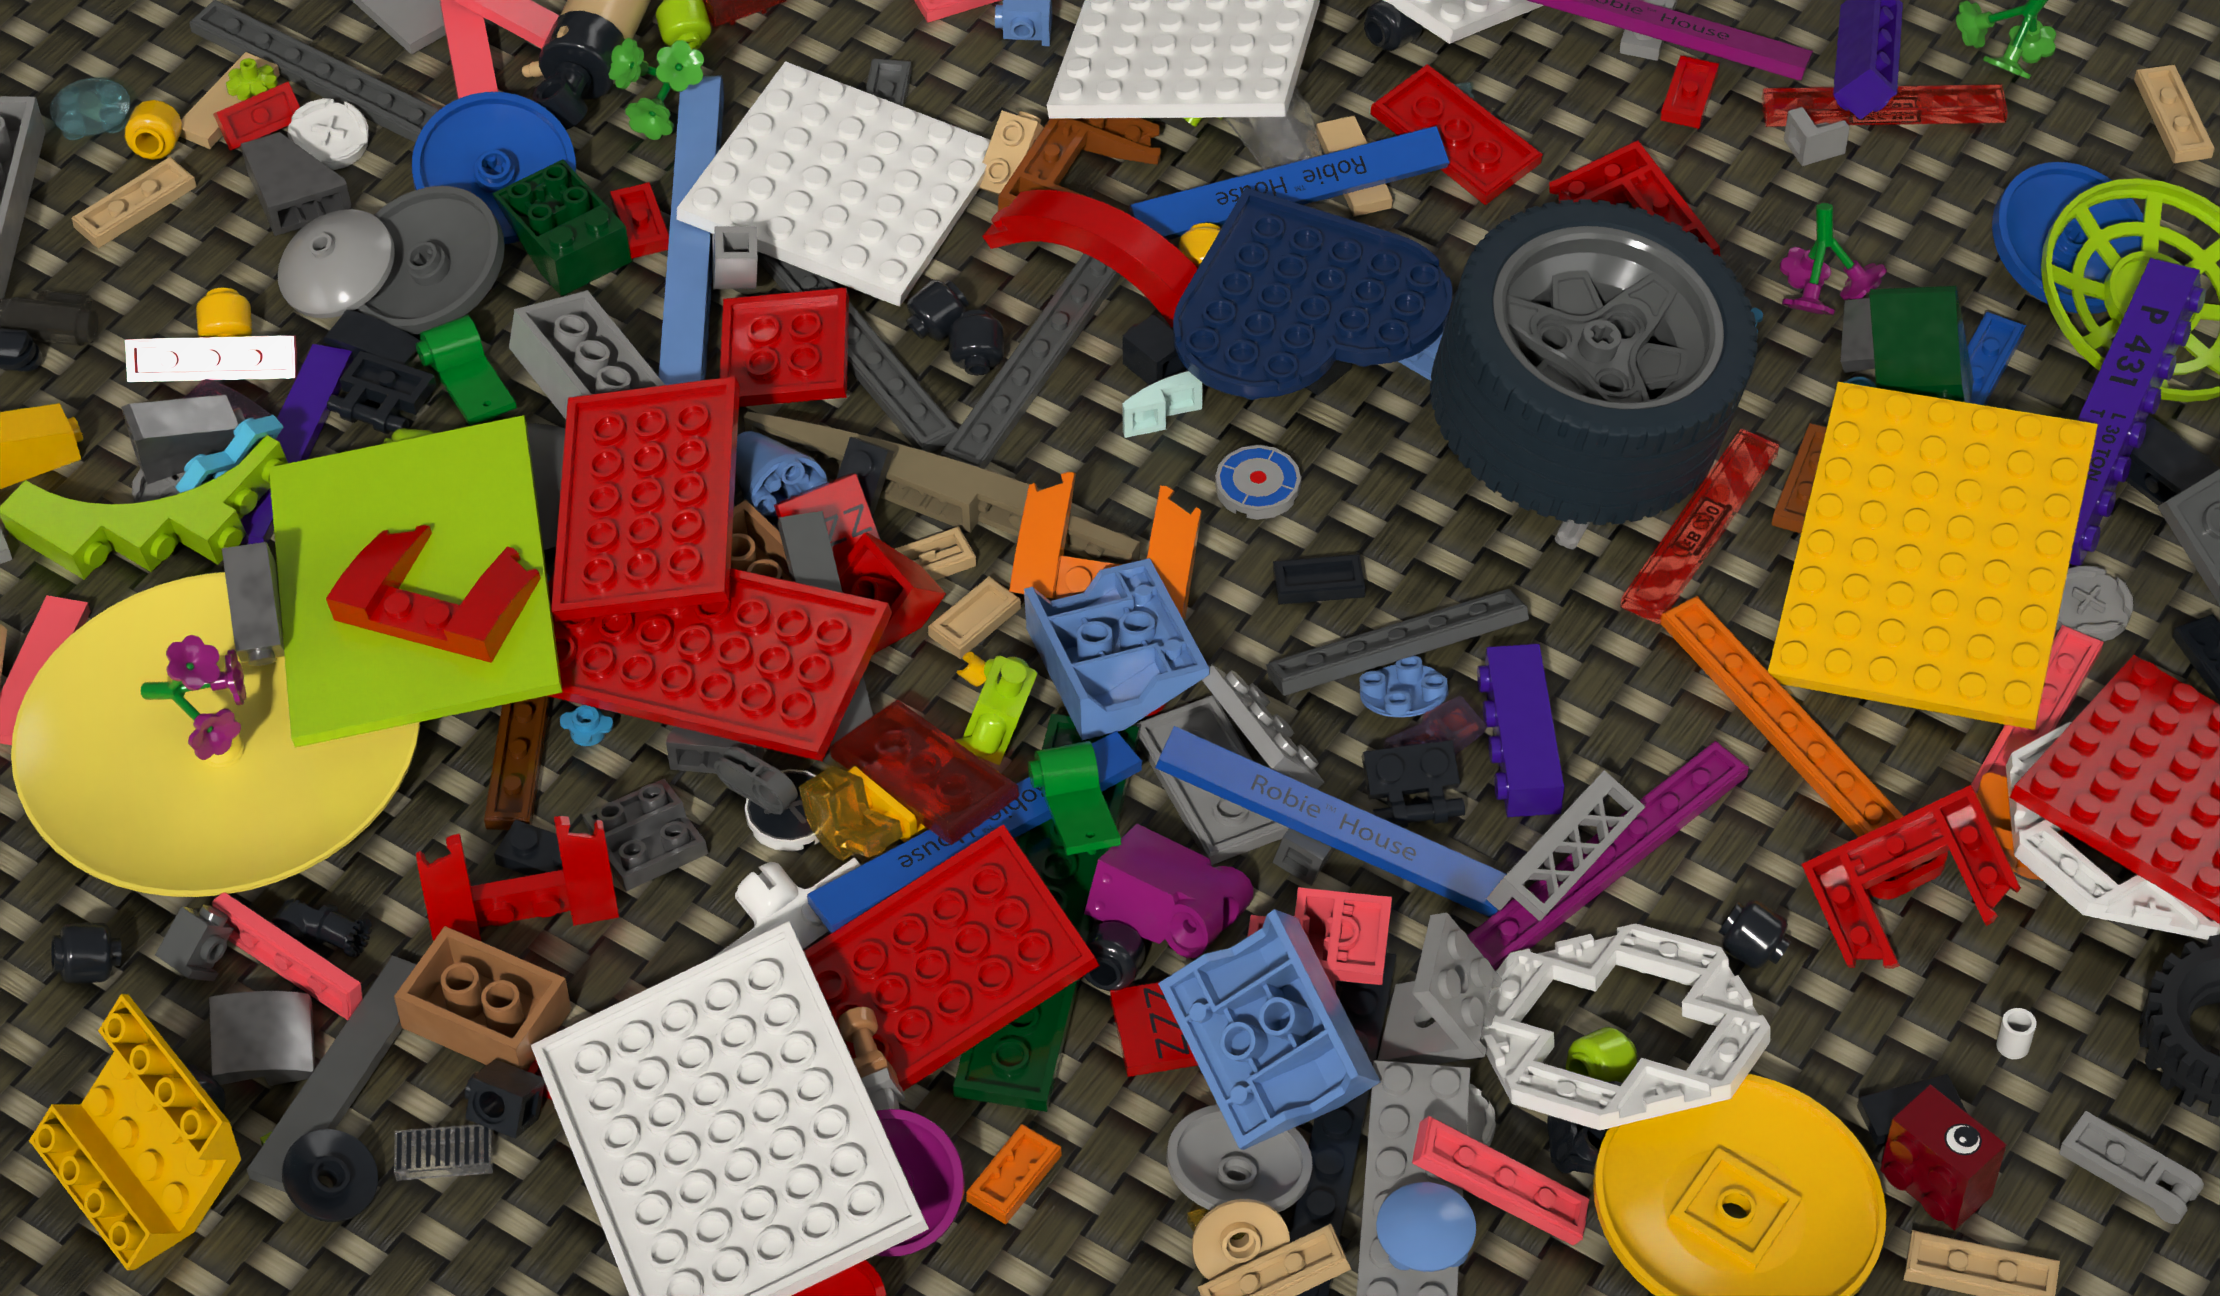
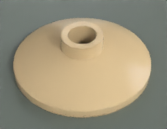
M1252 1199L1231 1200L1213 1208L1197 1225L1192 1238L1193 1258L1199 1271L1211 1281L1289 1244V1231L1282 1216L1268 1204ZM1237 1233H1246L1245 1236L1241 1239H1231V1237Z

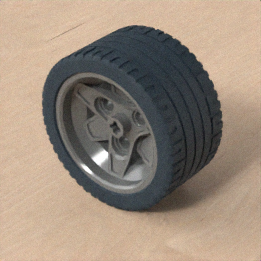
M1579 199L1578 202L1562 200L1559 204L1550 202L1543 204L1540 208L1538 206L1528 208L1525 213L1522 211L1512 215L1510 220L1505 219L1499 223L1496 229H1491L1484 239L1479 241L1467 260L1433 362L1432 380L1430 383L1432 408L1435 410L1436 422L1441 426L1440 431L1444 439L1449 441L1448 446L1455 455L1458 454V460L1466 469L1470 468L1472 470L1471 474L1479 481L1483 480L1486 483L1485 486L1494 493L1498 491L1502 494V498L1511 503L1513 501L1519 503L1518 506L1528 511L1530 509L1537 511L1536 514L1544 517L1554 516L1555 520L1567 522L1568 520H1573L1576 524L1585 525L1587 522H1593V525H1606L1607 522H1611L1612 525L1623 524L1626 520L1634 522L1642 520L1643 516L1647 518L1659 514L1660 510L1666 511L1674 507L1675 502L1680 503L1687 498L1688 494L1693 493L1700 482H1703L1708 475L1747 386L1757 355L1758 335L1757 328L1755 327V316L1751 312L1752 306L1748 297L1744 296L1746 292L1741 283L1736 282L1737 277L1730 268L1725 267L1726 263L1718 254L1714 255L1712 253L1713 249L1705 242L1700 243L1697 236L1689 231L1687 233L1683 231L1680 225L1674 222L1669 223L1665 221L1664 217L1657 214H1648L1647 210L1638 207L1632 209L1629 208V205L1622 203L1614 205L1610 204V201L1598 200L1597 202H1592L1591 199ZM1647 392L1655 394L1658 397L1656 399L1650 400Z

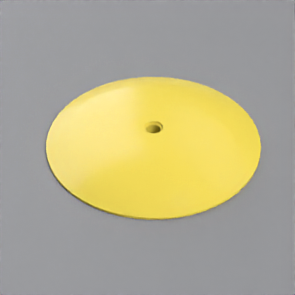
M225 572L186 577L160 584L110 606L71 634L52 653L38 671L24 696L17 714L12 736V772L20 802L37 832L59 855L95 878L141 893L170 897L217 896L221 893L231 894L256 889L279 882L309 869L349 844L386 808L399 789L417 747L420 722L295 748L291 739L285 656L275 657V662L262 666L249 665L248 661L241 662L238 657V661L243 669V683L246 689V700H244L243 705H236L233 694L228 688L212 691L210 687L185 692L184 698L200 714H216L222 709H229L234 713L235 720L241 725L240 733L232 739L231 747L226 753L222 755L213 754L206 760L199 759L195 755L194 749L188 744L189 736L196 730L193 726L194 721L172 699L146 700L142 697L140 690L145 682H167L173 680L166 671L169 664L166 650L171 643L182 642L188 635L198 636L204 645L214 646L220 655L216 665L220 671H224L226 666L225 655H227L228 650H235Z

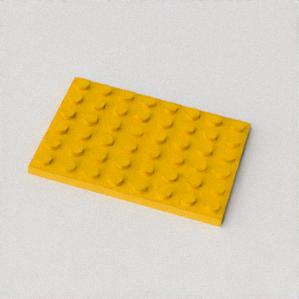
M1838 382L1768 673L1779 684L2035 730L2098 424Z

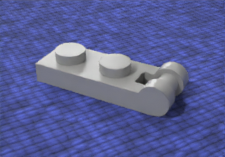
M2087 1111L2084 1112L2063 1141L2059 1151L2061 1156L2150 1206L2162 1220L2170 1224H2178L2187 1212L2186 1203L2188 1200H2195L2204 1188L2202 1179L2194 1172ZM2161 1180L2171 1185L2172 1190L2170 1192L2158 1185Z

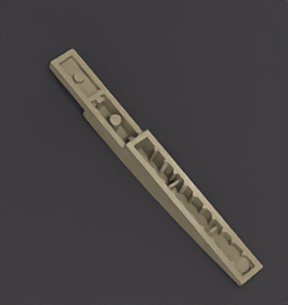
M747 412L744 416L745 432L753 431L763 434L813 458L826 472V477L834 480L837 479L850 437H857L893 450L894 454L880 498L951 526H959L961 530L969 533L972 532L979 521L1019 536L1030 484L944 456L853 432L754 412ZM1070 513L1064 555L1123 565L1140 561V541L1132 539L1124 533L1114 532L1096 525L1086 518L1073 516Z

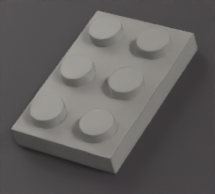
M1211 665L1209 667V675L1202 679V681L1270 768L1318 789L1324 783V780L1314 769L1319 764L1318 761L1303 745L1300 744L1297 747L1290 737L1294 734V731L1278 714L1274 716L1270 714L1266 708L1270 704L1266 695L1253 683L1248 686L1233 670L1226 674L1214 665Z

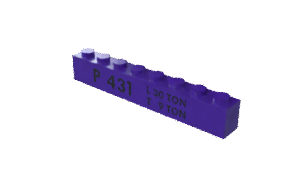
M2150 258L2077 421L2098 424L2070 560L2072 565L2082 566L2087 552L2095 551L2100 538L2101 530L2099 525L2103 516L2109 517L2115 505L2116 493L2114 491L2118 482L2124 483L2128 477L2131 467V452L2134 447L2140 448L2146 434L2145 421L2148 414L2156 413L2161 400L2160 387L2163 380H2170L2175 370V353L2178 347H2184L2189 339L2191 331L2190 319L2194 312L2200 313L2203 307L2206 289L2201 288L2199 269Z

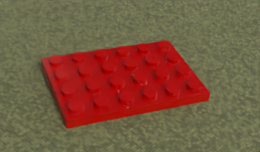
M735 376L568 398L551 613L556 622L729 601L740 386Z
M1004 824L804 950L838 1028L839 1017L850 1009L868 1007L874 1011L878 1030L872 1037L878 1050L883 1053L895 1070L898 1083L903 1091L1099 966L1091 950ZM844 1039L852 1059L856 1058L853 1043L847 1042Z

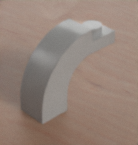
M715 226L714 234H712L713 289H756L758 261L757 227Z

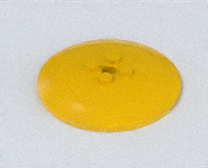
M1748 1074L1731 1099L1609 1128L1597 1155L1593 1179L1594 1202L1604 1235L1623 1266L1640 1284L1655 1296H1854L1867 1281L1880 1255L1886 1231L1885 1198L1879 1176L1866 1150L1849 1128L1826 1107L1804 1093L1775 1080ZM1728 1203L1737 1204L1744 1209L1747 1216L1744 1218L1731 1217L1724 1211L1723 1205Z

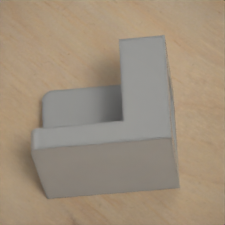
M1800 107L1788 111L1784 141L1801 166L1845 154L1850 127L1845 120L1833 124L1824 122L1815 125L1804 108Z

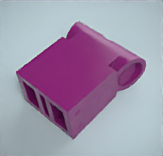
M1136 824L1121 838V845L1111 847L1098 859L1084 914L1103 922L1117 921L1127 924L1145 939L1158 944L1166 940L1178 955L1186 958H1196L1214 943L1221 931L1232 924L1249 907L1253 900L1254 889L1250 879L1243 872L1227 866L1212 867L1209 858Z

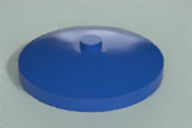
M476 93L459 98L444 106L429 119L421 130L412 155L414 188L418 190L433 186H451L475 194L486 203L497 218L504 235V243H515L520 240L494 200L493 193L562 159L576 172L575 152L571 139L563 125L550 111L540 104L511 93Z
M2048 162L2030 167L2010 182L1999 197L1994 209L1992 231L1994 243L2001 261L2021 287L2046 304L2048 302L2043 290L2041 262L2043 246L2049 229L2061 211L2079 194L2096 185L2113 181L2091 168L2068 162ZM2132 198L2113 199L2088 208L2101 230L2107 226L2123 222H2143L2144 218L2143 213ZM2076 218L2067 224L2059 236L2052 257L2053 265L2071 273L2076 255L2088 240ZM2121 237L2109 242L2119 256L2123 258L2131 253L2141 251L2142 237ZM2097 251L2093 252L2089 258L2083 278L2104 284L2111 270ZM2054 282L2064 310L2078 313L2072 297V290ZM2084 295L2091 314L2107 311L2104 300Z

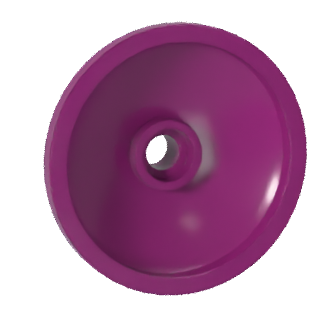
M883 1109L876 1112L929 1227L928 1230L877 1254L878 1256L896 1257L919 1252L935 1243L944 1235L960 1210L964 1196L965 1177L963 1164L956 1146L937 1124L922 1115L910 1111Z

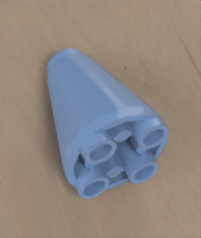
M746 431L737 436L736 475L744 500H747L779 531V519L774 504L829 483L826 472L813 458L763 434Z

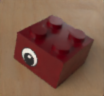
M1930 1084L1892 1119L1880 1171L1885 1174L1886 1179L1892 1186L1898 1190L1906 1191L1922 1204L1924 1210L1932 1218L1943 1221L1955 1231L1992 1197L2007 1144Z

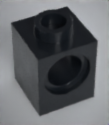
M494 1059L480 1072H475L468 1080L465 1088V1098L468 1099L465 1119L516 1139L539 1119L545 1085L544 1078Z

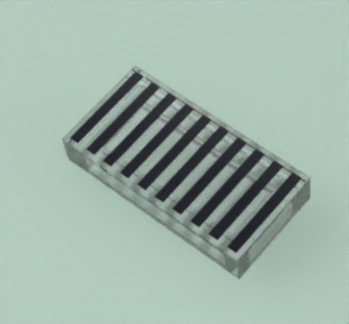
M478 1124L395 1131L394 1174L396 1181L493 1173V1130Z

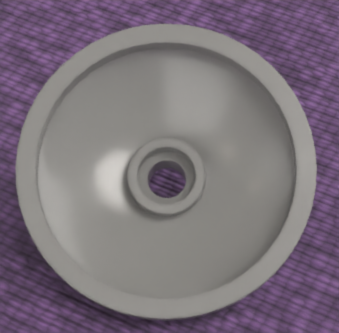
M338 210L312 220L297 232L281 257L278 267V285L283 297L294 310L312 318H333L343 315L346 310H356L368 302L381 289L391 272L395 256L392 236L382 221L376 216L361 210Z
M1218 1104L1196 1110L1182 1119L1171 1133L1166 1153L1168 1170L1177 1187L1192 1201L1210 1211L1216 1206L1231 1200L1252 1199L1266 1203L1277 1212H1281L1297 1202L1305 1193L1312 1173L1311 1151L1307 1142L1295 1127L1245 1150H1241Z

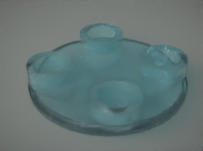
M86 78L65 86L55 95L50 105V115L55 125L62 130L63 136L69 140H78L83 136L96 135L103 132L116 133L126 126L125 117L130 109V97L126 89L113 80Z

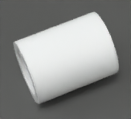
M2013 1008L2004 1014L1996 1042L1997 1049L2003 1056L2009 1059H2021L2028 1054L2036 1028V1019L2031 1012L2023 1008Z

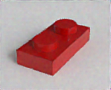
M1680 55L1662 107L1661 121L1700 129L1718 76L1719 63Z
M288 81L220 110L213 115L231 151L240 147L241 143L261 138L288 126L292 121L291 117L300 108V105Z
M650 182L610 191L615 214L626 226L631 258L668 250L669 234Z

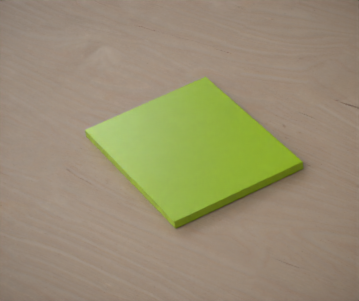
M524 415L269 467L291 739L295 748L563 693L528 428ZM421 525L430 526L432 534L399 589L460 605L481 575L507 546L514 548L519 553L521 560L518 563L526 571L537 569L541 577L492 663L335 621L326 597L359 552L383 530H388L390 534L415 531L416 526Z

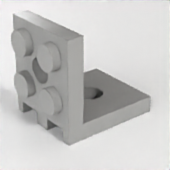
M1447 912L1430 915L1415 981L1395 985L1377 1061L1434 1065L1485 1057L1486 1048L1480 1042L1482 1028L1492 1025L1495 1009L1488 1001L1491 988L1500 987L1502 978ZM1431 1018H1434L1435 1022L1430 1026L1425 1027L1426 1023Z

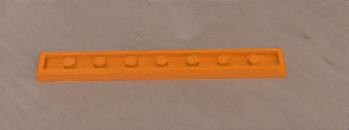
M1698 596L1661 615L1660 624L1858 837L1903 817L1902 813L1779 682L1768 673L1763 665Z

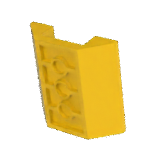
M121 994L98 1030L114 1051L81 1104H51L29 1139V1142L126 1270L129 1271L136 1270L195 1232L240 1163L241 1156L229 1120L129 994Z

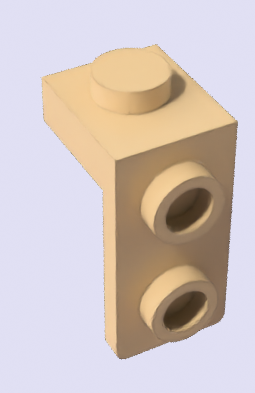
M1001 111L982 162L987 166L979 189L998 195L1001 193L1044 127L1040 124L1041 119L1039 117L1019 111L1018 115Z

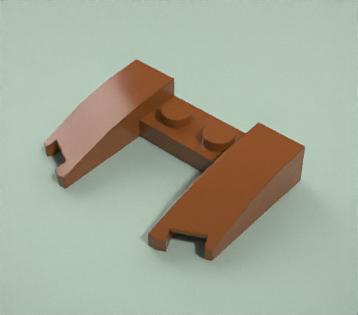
M1142 118L1050 119L999 194L998 211L1008 207L1019 193L1024 191L1058 190L1083 195L1059 186V183L1081 150L1117 159L1158 165L1161 151L1160 148H1151L1150 138L1159 136V125Z

